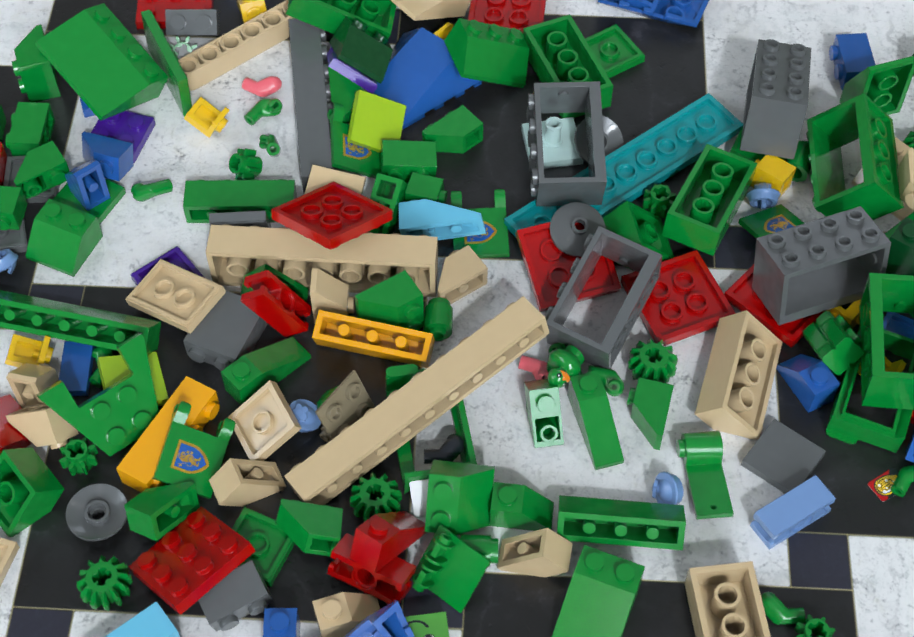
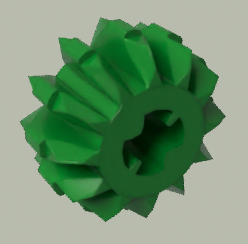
M650 337L647 340V344L639 341L636 344V348H632L629 352L630 360H628L627 367L628 371H632L633 380H637L640 377L668 383L670 377L673 378L676 374L677 355L673 354L672 346L664 347L663 339L658 343H654Z
M373 472L370 475V480L360 477L359 485H353L351 489L353 496L349 499L350 506L355 508V517H363L365 522L375 514L399 512L401 509L399 502L402 500V492L397 490V482L395 480L388 482L386 474L378 479Z
M101 555L99 563L96 564L88 560L89 570H79L81 580L76 584L78 591L81 592L80 597L82 601L89 603L91 608L95 610L103 605L104 610L108 612L113 602L121 606L122 600L120 597L130 596L131 591L128 586L133 584V579L128 574V566L124 563L120 564L115 556L107 562L105 556Z

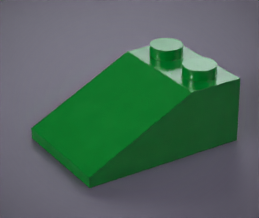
M914 56L867 67L845 83L839 102H846L865 93L887 115L900 112L914 75Z
M584 545L552 637H622L642 582L645 566Z

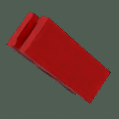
M269 270L245 277L244 286L247 288L251 287L254 291L241 295L240 301L284 337L308 331L309 324L299 318L300 316L308 317L310 315L311 306Z
M346 533L331 551L330 557L335 560L329 564L327 574L388 604L396 600L400 604L411 589L412 581L409 579L415 573L416 566L399 557H395L374 574L349 558L354 536Z

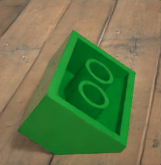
M459 18L444 42L462 78L523 88L526 83L529 46L523 33L516 28L511 29L496 24H486L476 20Z

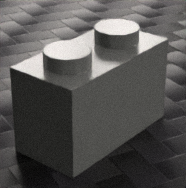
M165 9L166 35H221L220 9Z
M251 560L234 569L198 601L209 625L216 631H227L237 626L239 619L249 614L253 616L262 613L264 608H268L267 604L273 602L274 599L259 568Z

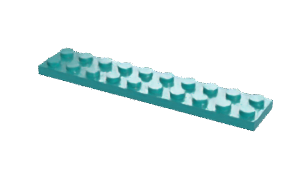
M711 94L704 95L605 156L607 183L602 205L589 206L596 209L604 218L624 202H632L643 195L645 189L651 190L654 184L659 185L697 161L707 144L719 147L738 135L743 127V123ZM588 167L573 177H589ZM535 199L506 217L504 224L516 237L515 233L517 230L551 222L555 212L562 206H536Z

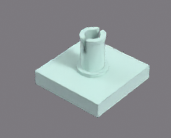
M549 117L546 121H541L544 169L583 164L584 160L579 156L575 148L574 135L576 126L573 117L563 119ZM529 123L522 124L521 131L529 160Z

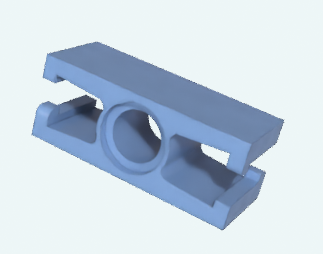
M815 475L756 511L753 516L755 520L751 522L750 527L770 550L829 513L831 510L829 505L834 503L836 498Z

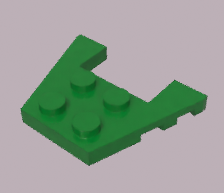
M141 333L135 334L116 346L131 373L77 406L61 380L36 394L38 399L108 456L114 455L139 439L159 413L145 340Z

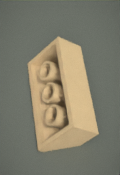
M747 310L719 319L695 415L713 430L757 440L761 435L782 341Z

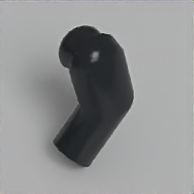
M458 434L449 435L440 449H424V464H432L433 460L454 462L464 448V441Z

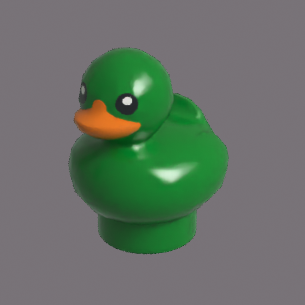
M568 345L564 349H555L550 352L546 365L549 384L558 385L559 388H562L570 381V377L580 375L584 356L579 349Z

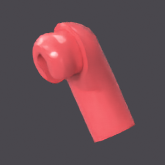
M274 76L267 77L258 82L246 77L242 83V89L259 97H267L277 92L282 86L281 80Z
M525 355L521 356L519 369L531 372L535 380H543L548 377L547 362Z

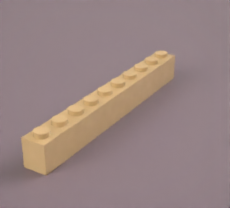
M524 296L516 302L510 303L503 312L495 318L486 321L479 330L471 336L462 339L447 354L438 357L435 363L423 372L417 373L411 381L399 390L393 391L386 400L375 408L369 409L362 418L351 426L345 427L338 436L327 444L320 446L314 454L302 463L296 464L284 476L292 490L302 502L317 505L328 503L549 334V329L545 316Z

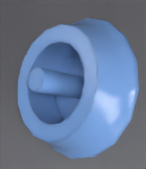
M762 182L755 184V189L747 192L746 197L752 207L766 209L774 207L781 194L778 190L771 188V184Z
M10 249L0 251V272L8 269L7 273L12 274L16 268L19 256Z
M297 399L289 405L302 428L299 432L307 433L318 429L321 425V421L315 413L317 406L311 401Z
M665 471L659 473L655 477L652 487V498H656L658 503L679 504L683 499L682 482L674 474Z

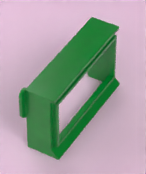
M859 325V327H858V329H857V331H856V333L859 335V337H860V325ZM884 329V349L911 360L907 373H914V339ZM859 358L855 363H850V367L843 372L825 433L829 437L849 444H856L860 440L896 453L906 437L913 410L897 409L892 428L846 412L861 362V358Z
M415 364L388 367L386 369V397L388 398L393 391L399 390L411 381L417 373L423 372L425 369L418 370ZM462 400L450 409L455 434L460 435L464 441V448L460 453L461 463L477 464L464 400ZM409 441L396 450L404 494L410 491V482L429 479L430 469L415 471Z

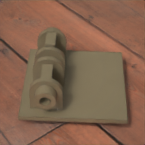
M355 370L345 378L315 411L323 425L319 436L325 442L334 439L345 427L351 426L362 418L369 409L375 408Z

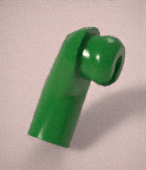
M914 465L900 469L891 487L893 494L899 497L905 496L911 483L914 482Z
M764 592L761 595L765 615L774 624L805 623L803 607L787 608L772 592Z

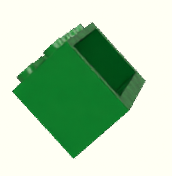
M863 93L807 119L808 131L806 132V137L810 148L808 158L812 169L810 180L814 190L812 202L818 212L827 217L861 206L870 218L875 220L904 208L899 191L898 158L893 120L875 102ZM859 139L864 182L845 190L841 147Z
M869 273L859 304L860 338L862 339L860 347L864 351V355L861 357L862 406L914 410V373L885 371L883 312L914 314V276Z

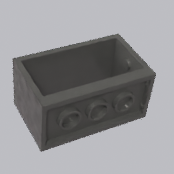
M773 39L758 40L746 93L740 150L794 159L808 107L811 64L810 47L802 44L780 43Z
M600 81L534 83L533 93L528 94L526 114L527 123H529V172H532L530 195L531 197H536V206H564L576 202L587 205H602L607 177ZM585 112L589 177L544 178L541 113Z
M861 206L756 239L752 289L778 325L860 300L869 273L886 274L891 241Z
M599 226L594 235L590 233L583 247L585 252L582 258L577 257L570 270L572 276L568 283L563 282L557 293V298L559 299L555 307L550 306L545 314L549 334L546 338L547 343L550 345L562 343L566 346L572 345L583 354L584 361L593 366L611 369L660 277L662 255ZM602 255L639 272V275L603 342L600 344L563 325Z

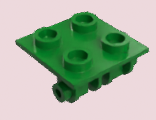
M439 525L419 561L415 573L412 575V581L414 582L412 587L418 592L429 589L459 613H462L491 561L444 526Z

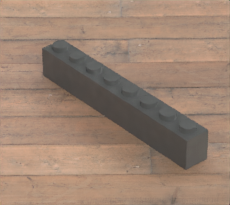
M295 18L288 19L300 170L303 194H305L312 165L338 171L339 169L332 167L331 129L327 112L329 109H333L332 103H327V99H331L330 83H325V80L329 79L328 64H323V61L327 60V45L321 44V42H326L325 30Z

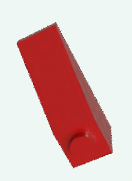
M406 511L375 514L356 528L349 558L375 574L427 533L425 532V523Z

